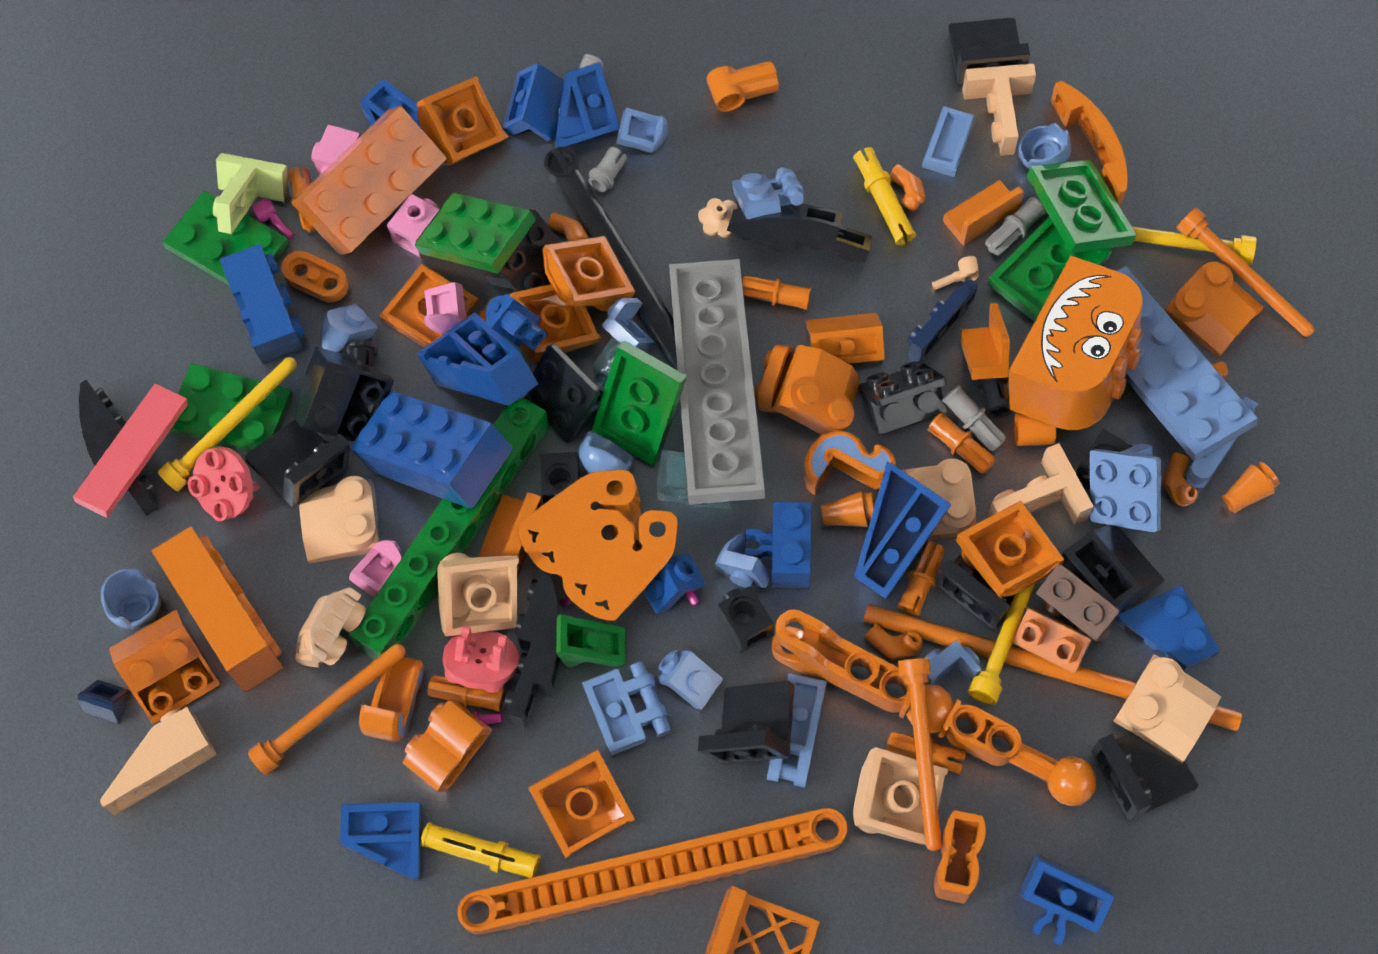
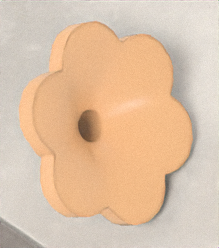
M717 198L709 200L707 207L701 209L698 213L699 221L703 223L704 232L710 236L716 234L721 237L731 236L733 233L727 231L733 210L737 209L736 203L732 200L722 201Z

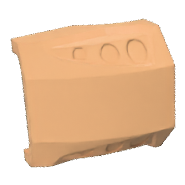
M347 587L322 596L317 600L298 634L296 662L302 666L319 668L322 662L327 665H333L340 659L346 649L347 640L341 637L339 632L341 629L347 632L353 631L365 615V606L358 602L361 594Z

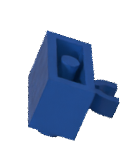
M773 502L772 532L767 534L758 529H746V541H758L760 547L757 549L746 548L745 555L758 559L766 556L772 558V588L809 589L811 503Z
M1039 854L1035 855L1019 889L1022 898L1046 909L1035 920L1031 929L1033 933L1040 935L1043 926L1051 923L1054 914H1058L1055 921L1057 931L1052 940L1060 946L1066 935L1065 923L1067 920L1098 934L1115 898L1110 888Z

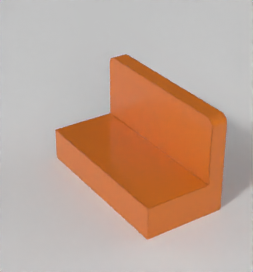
M998 180L945 213L943 222L960 243L965 246L1002 223L1007 215H1013L1021 207L1024 191L1020 186L1009 191L1001 180Z
M998 303L990 304L989 327L960 330V342L972 380L1004 378L1009 375L1010 339Z
M877 313L806 321L807 330L810 335V347L822 349L848 364L885 360L883 325Z
M527 492L523 501L503 495L478 557L517 556L519 558L517 575H519L527 553L520 542L518 524L543 506L542 497ZM528 530V532H529L530 534H532V536H533V537H532V540H533L534 535H535L536 532H534V531H532V530Z

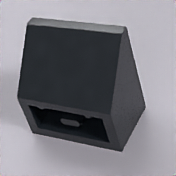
M316 346L290 412L303 429L334 437L341 434L345 439L354 442L361 430L377 411L381 402L389 394L394 379L351 356Z
M1108 525L1095 529L1063 551L1062 554L1064 561L1061 565L1065 566L1116 606L1120 613L1139 601L1165 580L1118 526Z

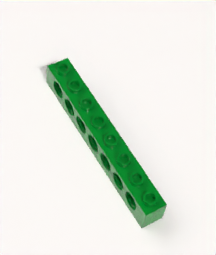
M524 398L516 400L505 407L493 426L511 445L513 450L472 509L446 499L441 500L366 609L360 624L350 632L349 636L358 650L376 659L394 644L403 645L438 594L437 572L440 561L453 553H466L499 504L501 497L508 491L549 430L546 410Z

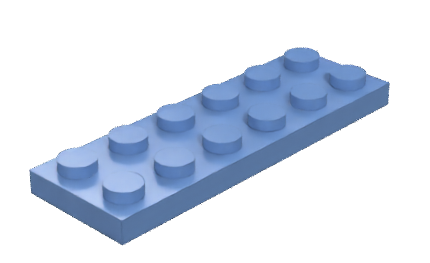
M1124 267L1117 271L1130 277L1138 285L1143 300L1141 330H1143V334L1139 343L1141 356L1135 370L1128 369L1124 378L1127 379L1130 386L1190 458L1196 462L1255 427L1258 419L1130 270Z

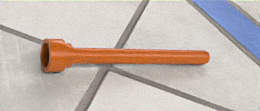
M1197 207L1177 225L1176 228L1185 237L1190 235L1193 239L1198 238L1301 335L1309 337L1314 333V326L1207 227L1209 225L1205 220L1207 216Z
M394 644L274 741L268 740L265 743L260 741L248 751V755L254 765L264 775H269L280 766L279 761L284 758L282 753L405 655L404 646Z
M930 659L898 661L899 676L904 677V685H909L925 841L929 850L937 851L942 846L924 686V683H928L927 675L931 674Z

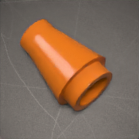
M1260 462L1256 466L1251 464L1221 498L1227 508L1236 514L1241 509L1275 494L1274 489L1280 485V482L1275 473L1265 463Z
M862 490L829 504L821 505L825 527H868L874 510L872 492L863 494Z

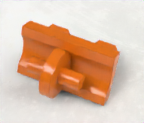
M1030 607L1027 609L1012 643L1075 674L1093 638Z

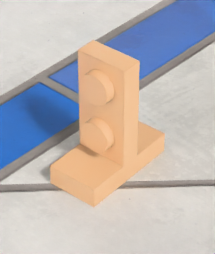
M1034 64L966 69L962 87L964 100L987 98L988 113H994L995 122H992L991 128L993 143H999L1000 156L1014 155L1019 136L1012 96L1032 94L1036 77Z
M1060 443L1046 448L1041 461L1048 477L1046 475L1037 477L1030 481L1026 488L1016 492L1013 489L1001 492L993 499L994 501H992L988 516L990 517L1020 500L1030 513L1061 500L1073 524L1077 525L1088 520L1094 506Z

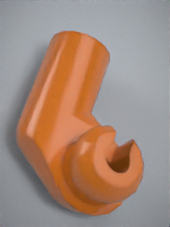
M897 164L889 174L891 180L904 188L906 192L905 196L901 199V204L911 211H916L919 208V204L924 203L926 199L923 182L916 175L900 164Z
M555 212L551 214L547 225L551 230L566 235L568 242L588 239L585 229L580 222Z
M1172 453L1162 484L1175 504L1183 507L1188 506L1198 498L1196 487L1191 488V485L1184 478L1190 458L1181 453Z
M877 623L864 636L867 641L890 660L911 658L919 653L923 645L922 637L917 632L909 631L907 634L890 636Z

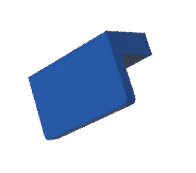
M540 63L517 72L502 129L511 136L530 129L547 141L554 139L558 125L564 80Z

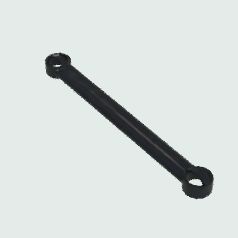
M567 147L553 148L544 158L547 178L559 186L590 238L606 237L635 290L632 298H638L643 303L637 311L639 317L669 365L678 370L672 315L580 171L576 153ZM565 159L573 163L574 166L571 170ZM558 160L563 173L553 172L550 169V165Z

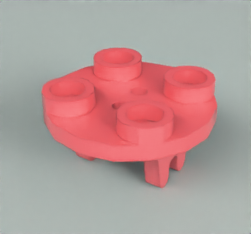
M220 446L207 449L196 461L193 476L188 480L190 494L197 497L203 509L213 516L216 521L220 522L241 516L249 507L250 501L254 499L253 492L260 488L256 481H252L249 468L242 457L231 448Z
M463 625L461 635L452 637L444 647L442 663L445 668V677L449 682L459 683L468 688L484 689L491 693L498 692L503 689L504 683L509 681L516 673L519 653L516 645L508 636L496 631L471 633V627Z

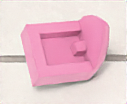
M452 282L425 290L427 315L424 318V323L430 330L443 335L466 319L463 287L461 284Z
M382 540L376 543L372 550L351 571L349 580L375 598L403 557V552L398 543L394 540Z

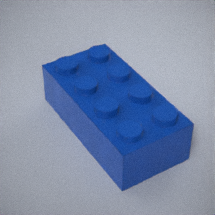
M390 391L381 402L377 411L350 447L373 473L471 509L475 506L513 450L511 445L490 422L394 391Z

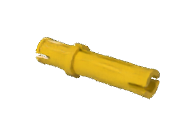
M872 147L864 148L868 162L865 160L861 150L853 156V159L865 179L864 187L868 193H872L895 239L896 245L902 246L906 244L901 231L904 232L910 243L916 238L917 234L913 230L890 185L891 177L889 173L883 171Z
M428 822L425 826L421 838L422 847H429L459 858L490 866V870L496 873L504 870L533 878L536 877L540 866V855L508 847L509 844L506 841L499 840L498 843L467 833L440 827L431 822ZM452 840L455 842L475 847L476 849L470 850L464 847L447 843V841ZM489 851L501 856L515 859V862H510L504 859L487 855L486 852Z

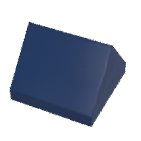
M96 680L78 694L77 700L84 713L119 723L131 697V691Z

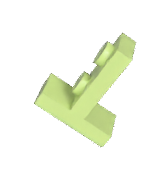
M221 153L216 159L218 189L224 190L220 196L215 198L213 204V215L217 217L218 232L232 234L257 197L284 202L289 195L287 165Z

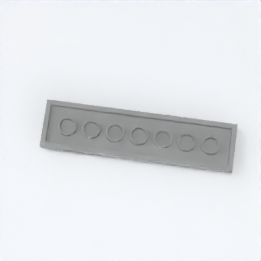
M731 259L669 264L677 369L687 376L680 397L689 504L765 499L740 260Z

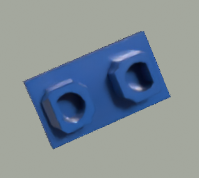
M508 293L494 297L486 307L487 319L484 323L517 347L524 343L532 350H535L546 337L547 333L537 326L541 318Z

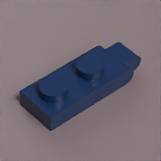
M966 280L946 301L941 299L937 302L930 313L931 319L924 326L919 324L908 338V342H910L908 358L922 363L975 299L977 283L975 281Z

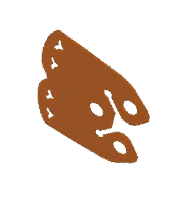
M626 470L591 472L578 479L518 524L520 542L536 566L544 572L562 576L563 587L570 600L585 612L607 621H615L667 564L674 553L678 522L673 512L649 510L643 513L639 518V541L643 547L640 551H634L633 524L618 510L591 509L590 506L593 502H599V504L625 506L633 500L635 496L633 474ZM616 480L622 483L623 490L619 495L613 496L607 492V485L609 482ZM662 522L666 526L664 535L660 537L651 535L649 531L651 524ZM606 525H614L618 529V534L613 540H606L602 537L601 532ZM528 530L539 532L535 543L532 541L533 536ZM553 551L555 562H551L549 556H544L542 553ZM576 583L587 585L585 595L582 594V589L575 586ZM607 600L610 610H606L604 606H597L596 602Z

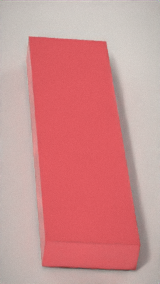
M154 384L74 494L75 503L108 518L187 407V398Z

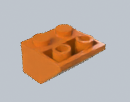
M177 609L109 648L113 665L152 724L160 721L166 713L184 707L221 685Z

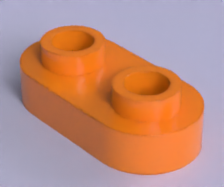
M295 251L287 255L282 262L281 271L290 286L323 302H337L348 292L349 283L345 272L340 267L305 251ZM301 270H306V271H307L304 275H302V276H297V273H298L299 271H301ZM331 284L337 285L334 289H326Z
M776 344L772 350H768L764 360L765 373L762 382L758 381L754 389L755 403H758L760 411L774 414L778 412L773 407L794 356V350L791 346Z

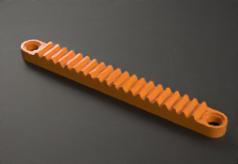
M822 808L478 890L467 894L460 901L458 918L461 925L468 932L482 935L504 929L511 930L517 926H527L533 922H544L547 919L560 918L567 914L573 915L579 911H590L596 907H606L612 903L619 904L629 899L636 900L642 896H652L658 892L665 893L675 888L681 889L688 885H698L704 881H715L718 878L731 877L737 873L744 874L750 870H761L764 867H773L783 862L790 863L796 859H806L812 855L839 848L847 834V822L844 816L837 810ZM829 819L835 822L839 831L838 835L831 840L821 839L816 833V825L820 821ZM477 902L485 903L489 907L488 919L481 924L471 923L467 917L469 908Z

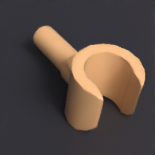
M967 256L958 261L959 271L932 282L933 289L938 290L959 281H976L979 277L977 258L975 256Z

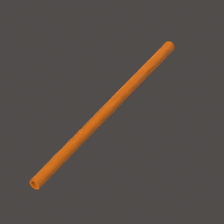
M868 604L863 619L865 623L872 625L877 623L882 628L903 634L914 631L923 640L947 647L957 640L963 648L967 646L976 655L988 659L996 641L871 604ZM1015 646L1010 647L1004 662L1008 665L1127 699L1136 684L1135 681L1080 666L1077 673L1074 674L1028 650ZM1217 706L1208 723L1238 731L1242 720V713Z

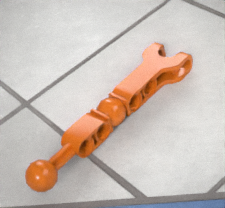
M788 610L780 615L776 622L775 636L772 641V654L777 661L801 674L821 678L885 711L900 712L899 717L904 718L906 714L909 722L913 725L909 685H904V677L899 676V667L841 638L824 622L802 611ZM796 622L802 626L803 630L792 626H785L788 623ZM781 645L793 652V654L784 652ZM855 666L864 667L868 670L870 677L866 680L856 679L851 674L850 669ZM897 684L902 687L905 696L901 698L891 697L887 693L885 686ZM924 685L930 733L940 732L938 737L941 739L946 736L948 741L955 747L965 750L967 753L990 765L1004 766L1010 762L1047 781L1051 795L1060 804L1080 806L1090 801L1095 794L1097 777L1093 767L1084 759L1064 757L1057 761L1022 743L1021 735L1011 724L975 706L960 705L961 700L959 699L954 704L950 694L941 686ZM960 719L968 720L972 723L975 732L972 734L960 732L956 726V721ZM1000 737L1006 740L1009 744V752L1002 753L997 751L993 747L991 739Z

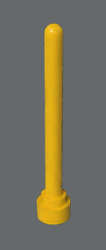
M1132 227L1137 235L1134 241L1212 252L1198 238L1193 239L1190 235L1185 237L1181 233ZM1241 235L1240 238H1233V241L1221 239L1248 265H1252L1256 249V237Z
M292 357L285 358L180 460L176 458L172 463L167 461L157 471L160 477L175 491L179 492L188 483V477L192 474L190 470L195 466L201 454L207 449L214 448L297 367L296 360Z
M1036 583L1015 594L985 670L972 679L968 694L973 699L984 704H997L1002 691L999 675Z

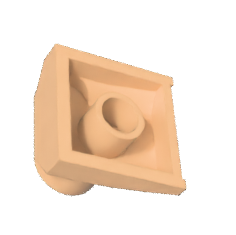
M946 459L937 466L902 470L951 503V507L928 540L957 538L959 533L976 524V506L972 478L967 463L958 459Z
M349 476L342 479L337 485L317 489L299 503L302 538L309 564L368 554L376 543L381 541L375 487L372 479L365 480L359 476Z
M453 553L440 561L437 572L438 607L441 627L445 637L461 635L463 625L471 627V633L515 628L518 620L517 564H519V558L517 556L470 558L463 553Z
M1154 654L1113 722L1183 763L1215 711L1221 696L1183 672L1181 666L1176 661L1165 657L1160 658Z
M877 747L870 750L861 769L853 807L855 826L869 834L881 833L926 845L916 759ZM933 765L939 809L944 778L947 775L948 769Z

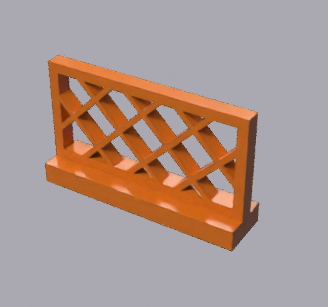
M731 886L725 892L705 954H733L735 949L747 943L753 954H760L754 940L774 931L783 954H793L799 950V954H810L820 921L748 895L747 891ZM749 906L764 911L771 927L752 936L745 922ZM773 915L786 920L777 923ZM794 922L807 927L803 944L790 950L780 927ZM742 929L746 939L737 943Z

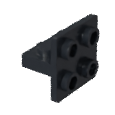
M529 209L536 218V221L499 273L489 271L485 273L484 276L492 285L511 288L515 292L551 285L545 273L542 249L545 245L562 242L536 210Z
M551 344L545 349L532 373L538 385L529 390L528 394L523 398L546 410L549 425L566 442L574 440L583 422L596 417L603 392L556 344Z
M914 361L900 367L901 371L889 375L882 372L867 377V382L859 384L858 389L867 398L875 432L880 435L937 416L942 412L946 413L947 409L942 401L944 397L941 386L947 384L945 376L925 363Z

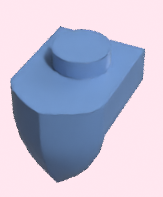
M626 107L621 120L617 144L648 153L658 151L669 137V127L665 117H657Z
M357 304L328 310L320 330L321 346L324 349L339 352L352 340L372 338L377 326Z
M744 532L737 534L722 548L714 565L715 570L738 586L748 588L754 585L766 588L772 575L758 558L744 555L746 534Z

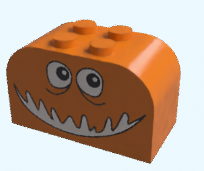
M1070 256L1008 371L1010 410L1065 430L1085 429L1096 424L1104 417L1113 399L1119 400L1127 382V379L1124 377L1128 369L1135 370L1141 356L1139 343L1143 334V330H1141L1143 300L1138 285L1130 277L1112 269Z

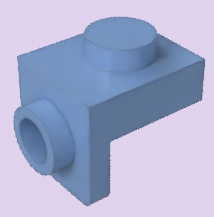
M622 298L617 300L609 308L607 313L609 316L602 324V327L615 338L614 343L616 346L625 340L648 353L655 344V341L632 320L643 304L638 298Z
M956 640L942 652L937 648L925 657L930 659L931 674L927 675L928 683H924V685L937 684L956 668L971 683L973 677L978 676L981 672L979 666L981 662L973 650L967 646L963 648Z
M675 650L667 654L659 664L658 669L660 672L655 677L657 683L669 686L695 709H703L723 680L720 675L693 652L687 650Z

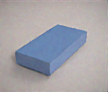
M943 106L923 159L922 168L955 178L976 115Z

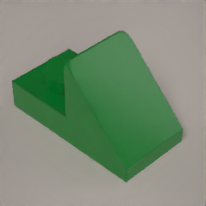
M559 615L557 616L556 654L567 668H572L583 662L617 668L625 664V627Z

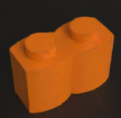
M448 700L445 704L441 702L432 710L428 717L430 724L427 730L422 735L419 733L410 740L405 748L407 755L402 762L439 792H446L454 784L469 760L480 749L492 731L489 726L459 702Z
M954 810L950 815L942 833V859L934 877V890L937 898L965 904L972 894L979 877L977 855L983 846L986 834L983 816Z

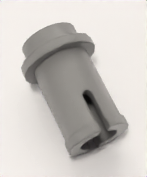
M614 147L609 148L597 168L591 169L588 182L592 188L599 192H605L614 186V178L627 162L625 154H622L617 159L621 150Z

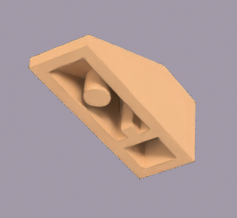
M188 707L166 713L161 718V722L150 729L99 800L103 808L115 816L217 755L199 720Z

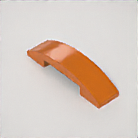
M1063 81L1056 82L1050 101L1065 128L1079 124L1103 164L1101 177L1121 208L1127 191L1128 177L1125 156L1115 131L1102 112L1085 95Z

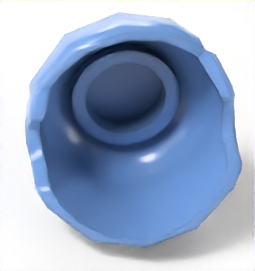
M1052 123L1049 126H1037L1028 130L1019 141L1018 152L1020 160L1025 167L1030 169L1031 166L1067 162L1072 148L1068 130L1064 131L1057 123Z
M589 431L578 449L579 462L587 474L597 471H629L632 465V455L595 432Z
M120 569L108 576L101 587V603L105 614L110 621L124 629L143 628L156 618L162 607L161 594L158 591L157 583L146 577L140 569Z

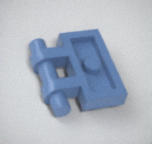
M785 167L777 170L775 178L768 179L766 174L750 173L742 176L739 180L732 181L734 195L746 219L780 213L781 206L790 204L800 205L804 201L802 185L798 182L795 173Z
M642 661L634 663L629 667L633 679L623 682L618 669L582 682L610 756L647 742L642 729L644 726L653 725L657 737L665 736L671 732L667 721L669 717L665 704H660L654 689L657 684L653 674L647 672ZM640 694L646 710L636 713L629 696Z

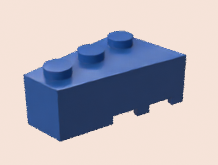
M261 244L221 258L220 262L240 309L241 318L246 324L251 337L249 338L262 364L302 350L303 347L299 338L304 337L305 333L298 316L291 318L286 306L291 305L292 301L285 284L277 285L273 274L280 271L272 252L265 254Z
M473 313L416 353L437 386L505 405H510L514 401L522 399L528 394L529 390L538 385L520 351L485 324V321L476 313Z
M887 461L854 577L885 599L888 598L951 507V503Z

